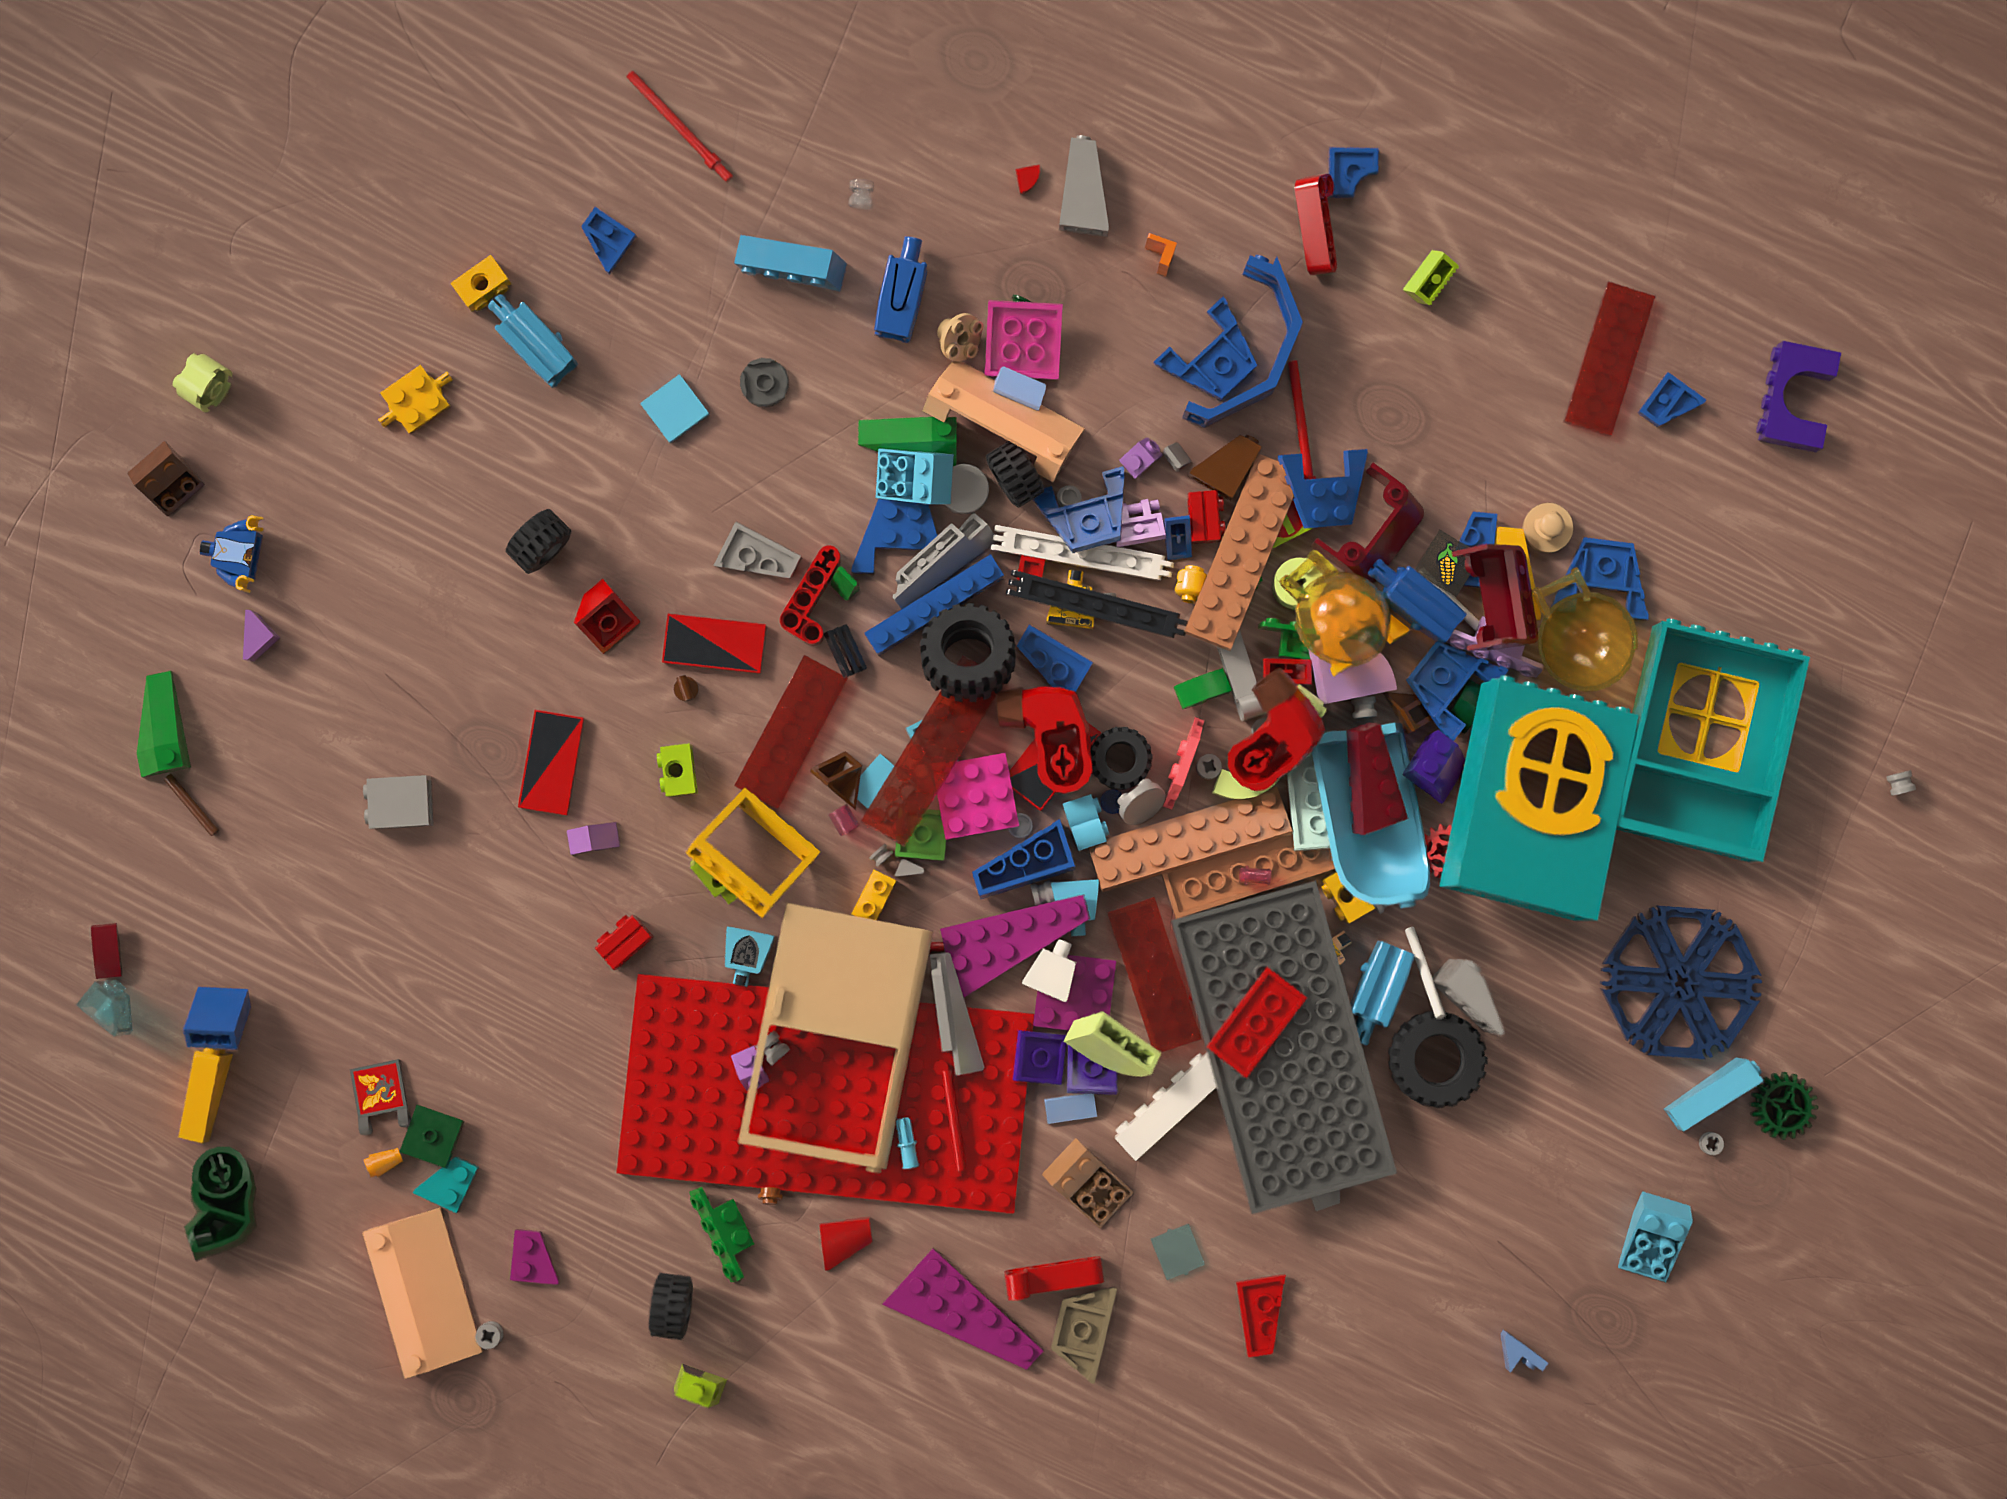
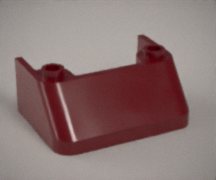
M1374 462L1365 472L1385 486L1383 499L1394 510L1367 547L1364 548L1357 542H1347L1336 552L1318 538L1310 546L1360 584L1367 586L1377 581L1368 575L1369 569L1371 567L1374 569L1372 565L1378 559L1383 560L1386 565H1389L1424 517L1422 505L1407 487Z
M1483 544L1452 552V557H1465L1466 571L1473 577H1479L1486 626L1480 627L1476 635L1478 644L1467 646V651H1489L1536 643L1538 640V628L1527 559L1523 548L1519 545Z

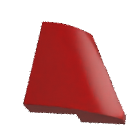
M870 1217L819 1224L825 1271L831 1270L873 1242Z

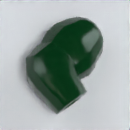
M218 1146L209 1149L198 1157L193 1166L191 1202L197 1213L184 1228L196 1262L239 1246L247 1240L257 1226L254 1209L256 1193L254 1174L241 1153L231 1147Z

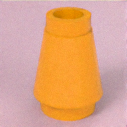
M398 1148L369 1154V1157L364 1159L371 1178L375 1176L379 1178L403 1162Z

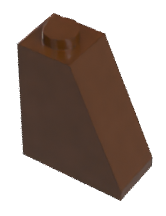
M1240 434L1192 468L1188 477L1210 490H1218L1220 496L1231 501L1262 446L1258 445L1259 441L1256 438L1247 434L1244 437Z

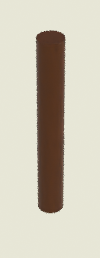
M172 774L167 775L163 779L210 836L215 835L219 829Z

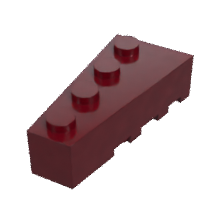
M1366 723L1346 730L1348 763H1350L1351 769L1349 785L1352 787V801L1350 802L1354 821L1352 833L1366 835L1407 820V812L1381 724Z

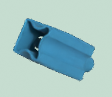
M504 295L496 296L495 299L502 308L493 300L488 305L489 310L502 321L500 325L495 326V330L534 372L549 386L554 388L565 375L578 366L577 361L561 343L563 341L562 335L559 332L554 334L524 302H521L520 307L515 309Z
M1377 941L1368 961L1361 966L1360 971H1363L1350 1002L1352 1013L1358 1016L1356 1027L1360 1041L1364 1045L1369 1044L1376 1024L1384 1027L1389 1026L1415 954L1383 941Z

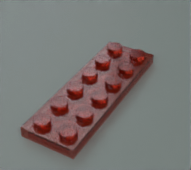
M1610 281L1606 283L1566 410L1564 423L1608 437L1612 436L1654 303V295Z
M804 655L734 786L741 790L746 788L749 792L756 795L758 799L779 809L848 678H843L842 674Z
M1155 897L1107 912L1151 1046L1162 1053L1201 1040L1202 1038Z

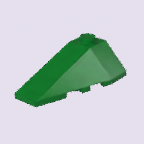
M935 417L858 420V445L877 452L878 449L954 454L953 466H956L957 417H947L945 422Z
M172 671L146 676L137 746L141 778L191 768Z

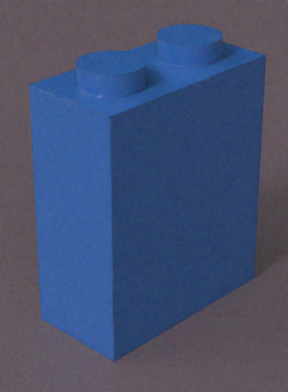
M198 987L183 1029L187 1047L237 1050L251 1009L248 989Z

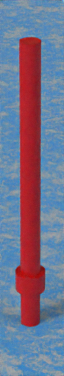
M633 70L629 72L626 76L627 79L705 160L704 163L710 170H715L726 183L730 181L733 175L722 165V160L704 146Z
M1293 360L1288 362L1300 454H1302L1304 479H1316V476L1313 475L1298 361Z

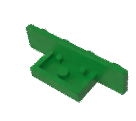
M1266 618V621L1258 624V629L1281 632L1278 657L1310 659L1308 646L1316 645L1315 640L1322 639L1321 635L1317 634L1315 625L1314 628L1304 627L1305 623L1295 621L1290 622V625L1281 624V620L1275 618ZM1356 634L1349 639L1359 640V635Z
M702 1187L690 1191L691 1205L700 1215L701 1226L708 1233L712 1241L713 1252L721 1260L723 1265L722 1271L725 1277L731 1283L743 1279L744 1275L734 1255L754 1245V1242L734 1199L712 1209Z

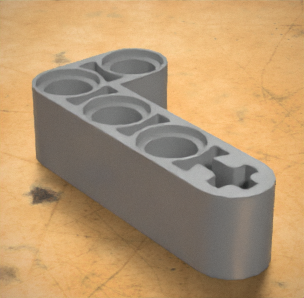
M1239 629L1231 651L1218 646L1217 649L1232 689L1231 692L1238 714L1243 722L1265 715L1267 712L1262 710L1251 690L1257 682Z

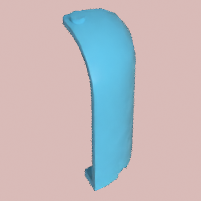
M1389 723L1381 725L1408 819L1366 835L1352 833L1354 821L1350 803L1352 801V787L1349 785L1351 769L1350 763H1348L1346 731L1326 732L1312 750V756L1333 863L1341 883L1354 897L1370 904L1399 903L1400 908L1415 906L1416 900H1421L1428 895L1430 865L1415 786L1413 782L1402 775L1410 763L1402 723Z

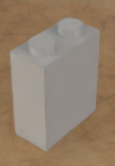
M431 776L366 779L367 784L363 786L364 799H367L368 809H365L364 819L365 823L369 824V829L434 826Z

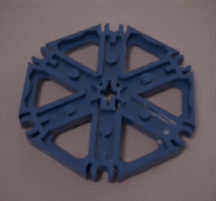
M1655 905L1660 915L1658 916V912L1654 907H1650L1649 910L1652 914L1650 919H1645L1642 912L1637 914L1641 924L1637 921L1636 916H1633L1602 964H1610L1612 968H1601V971L1610 974V979L1608 981H1600V984L1611 986V988L1600 989L1625 1040L1628 1041L1629 1037L1634 1033V1036L1629 1041L1630 1045L1634 1046L1639 1039L1643 1041V1047L1640 1049L1642 1053L1647 1052L1651 1045L1650 1051L1646 1055L1706 1059L1702 1052V1049H1704L1705 1055L1711 1058L1713 1057L1710 1051L1711 1047L1716 1045L1719 1052H1724V1046L1720 1042L1722 1040L1728 1049L1760 1002V1000H1751L1750 996H1761V993L1752 991V985L1762 983V980L1751 978V976L1762 975L1737 925L1733 924L1732 928L1728 931L1727 929L1731 927L1733 922L1731 919H1727L1724 925L1719 923L1718 919L1722 913H1714L1711 920V915L1715 910ZM1671 917L1695 918L1701 924L1700 930L1683 955L1667 925V921ZM1640 934L1644 937L1659 968L1626 966L1621 963L1620 955L1634 935ZM1724 941H1730L1742 962L1743 968L1741 972L1737 974L1705 972ZM1677 975L1687 979V982L1684 983V989L1681 986H1675V983L1678 981ZM1624 990L1657 993L1637 1023H1630L1627 1020L1617 999L1618 994ZM1703 996L1730 998L1739 1001L1740 1009L1727 1029L1719 1030ZM1678 1010H1680L1694 1039L1693 1044L1687 1048L1664 1046L1660 1042V1037Z

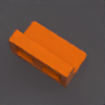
M1149 233L1145 249L1162 255L1157 274L1166 277L1177 243Z

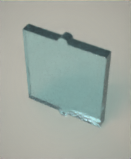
M1189 1224L1173 1230L1167 1229L1166 1233L1151 1238L1167 1280L1183 1273L1187 1275L1188 1271L1205 1265Z

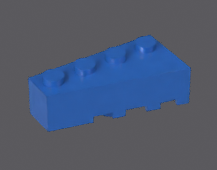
M1058 819L1052 825L1040 830L1029 839L1017 844L1001 856L999 855L973 871L972 874L980 900L1074 871L1075 864L1061 820Z

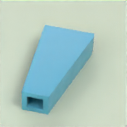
M1736 1057L1665 1107L1664 1111L1678 1130L1685 1131L1760 1084L1763 1079L1759 1074L1762 1072L1753 1060L1750 1062L1747 1059Z

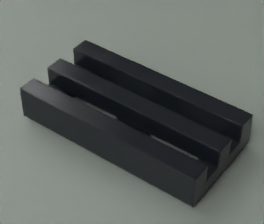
M847 624L824 633V637L843 678L867 669ZM834 635L836 636V638H837V640H838V642H839V644H840V646H841V649L839 648V646H838V644H837V642H836V640H835ZM844 657H846L847 662H848V664H849L851 670H849V668H848V666H847V663H846Z

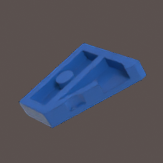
M594 207L581 226L605 271L610 275L636 238V234L597 207Z
M1667 372L1640 408L1638 414L1656 427H1659L1702 405L1706 399Z

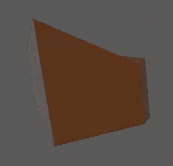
M1382 692L1407 734L1433 720L1416 695Z
M845 751L811 768L810 772L856 810L862 765Z

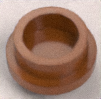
M765 1187L760 1189L758 1199L762 1200L764 1205H777V1201L783 1200V1195L780 1194L779 1188Z

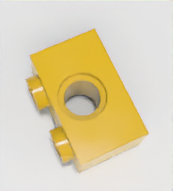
M491 255L451 282V285L471 312L475 309L479 311L486 307L489 303L488 300L495 295H503L508 291V286L512 284ZM480 281H488V287L485 290H477V285Z
M873 870L851 914L856 917L878 920L897 881L877 870Z
M1337 871L1322 879L1324 885L1321 886V889L1327 899L1332 898L1337 907L1333 909L1340 921L1345 920L1346 923H1351L1375 909L1373 904L1356 898L1353 895L1349 902H1343L1340 899V892L1346 887L1341 883Z

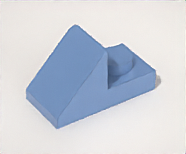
M1502 1330L1500 1334L1505 1367L1509 1372L1514 1369L1522 1356L1524 1358L1521 1362L1533 1371L1536 1367L1542 1371L1548 1365L1547 1361L1505 1330Z

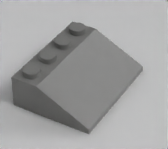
M1448 959L1432 977L1435 987L1484 1032L1501 1036L1504 1030L1485 980L1479 974L1481 969L1471 960Z

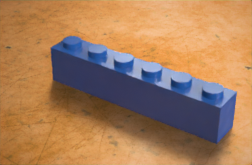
M990 554L869 629L864 634L877 655L880 656L927 627L932 617L936 616L938 618L939 612L947 608L949 611L952 610V605L960 604L961 606L1004 579V574Z

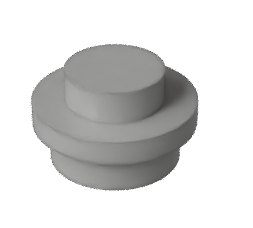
M1064 486L1057 494V502L1060 507L1081 502V493L1074 486Z

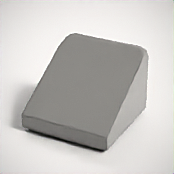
M1175 442L1164 448L1163 455L1175 471H1180L1191 462V459L1179 443Z
M903 859L894 876L924 874L925 870Z

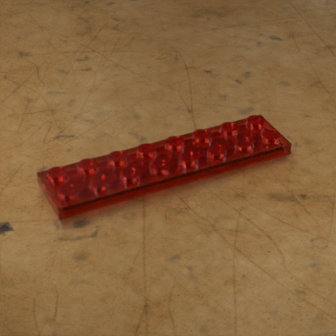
M962 655L957 663L958 666L962 667L979 665ZM940 691L861 819V823L905 847L998 693L993 691L990 698L983 700L980 697L977 698V702H969V699H963V702L955 701L954 696H950V698L942 696Z

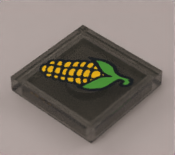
M1439 530L1415 570L1436 587L1456 598L1469 578L1470 573L1465 568L1466 558L1452 557V552L1470 547Z

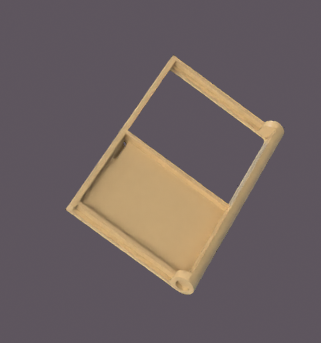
M786 903L739 1143L866 1166L867 1171L881 1173V1169L887 1168L933 931ZM770 1025L896 1048L875 1155H862L748 1133Z

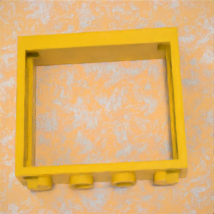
M746 788L703 830L686 851L689 857L761 918L767 914L820 853L794 827L788 825L775 811L768 808L756 795L749 792ZM738 807L802 860L772 895L768 894L706 841Z

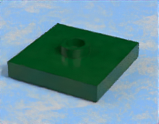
M416 1105L399 1152L443 1168H448L465 1121Z

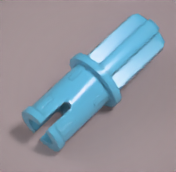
M908 1117L899 1118L896 1120L899 1137L897 1147L901 1149L903 1169L918 1167L919 1163L915 1149L917 1140H914L911 1119Z

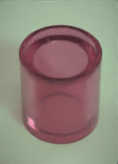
M848 804L828 815L840 836L860 826Z

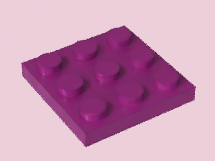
M1068 955L1066 959L1074 961L1076 964L1067 1001L1064 1002L1037 990L1033 1026L1070 1030L1074 1020L1101 1012L1110 1017L1116 961Z

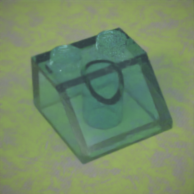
M116 980L95 981L76 1004L77 1007L114 1037L130 1035L133 1031L130 996L124 992L126 988Z

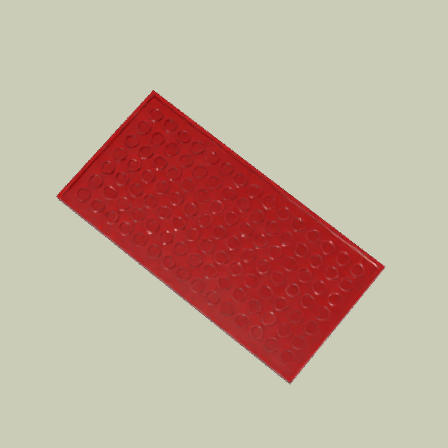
M638 974L617 1174L755 1188L772 1187L785 1191L1014 1214L1027 1082L1014 1081L1013 1072L1018 1030H1033V1013L967 1007L984 1069L982 1071L956 1075L953 1050L942 1052L936 1004L919 1002L896 1120L905 1117L911 1119L914 1140H917L915 1149L919 1166L903 1169L901 1149L897 1147L899 1137L895 1123L887 1168L881 1169V1173L867 1171L866 1166L738 1142L749 1090H746L740 1082L731 1056L752 1046L755 1047L758 1044L769 987L741 986L726 982ZM770 1025L767 1036L772 1031H775L779 1035L781 1043H785L790 1050L772 1066L767 1061V1056L763 1054L762 1066L769 1081L756 1089L748 1133L862 1155H875L896 1048ZM952 1070L966 1170L956 1171L942 1071Z

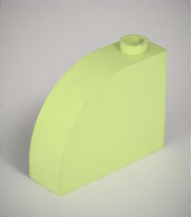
M1104 1012L1074 1020L1064 1040L1065 1043L1095 1063L1131 1076L1151 1075L1161 1055L1158 1050Z

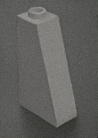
M1079 135L1076 138H1071L1059 230L1107 237L1109 224L1096 141L1091 140L1088 136Z

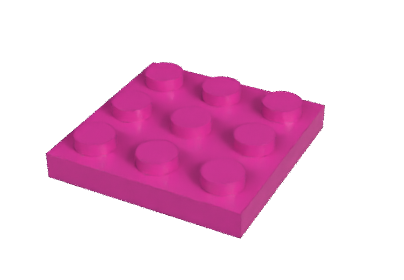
M988 300L985 375L997 376L1001 367H1006L1030 378L1059 379L1063 304Z
M1006 753L932 766L945 840L1019 827Z

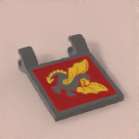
M400 1059L350 1069L360 1135H370L373 1132L369 1116L397 1111L400 1127L409 1126L411 1116L406 1099Z

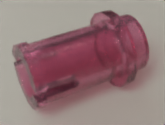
M1245 865V868H1240L1239 882L1244 883V885H1248V883L1270 885L1271 870L1249 868L1248 865Z

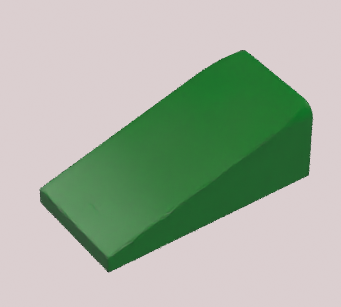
M839 567L831 580V587L845 601H848L860 590V587L843 567Z

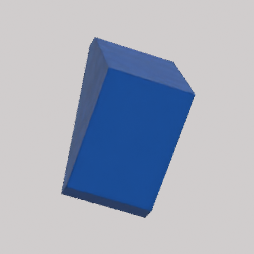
M1190 516L1165 518L1163 524L1166 534L1167 560L1191 558Z

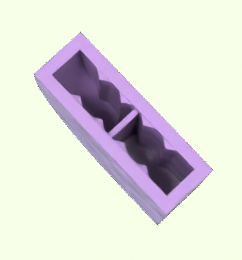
M1322 639L1315 640L1316 645L1308 646L1317 695L1324 704L1397 690L1394 673L1388 661L1376 648L1365 642L1347 639L1340 643L1354 664L1333 677L1330 671L1331 664L1329 658L1325 657Z

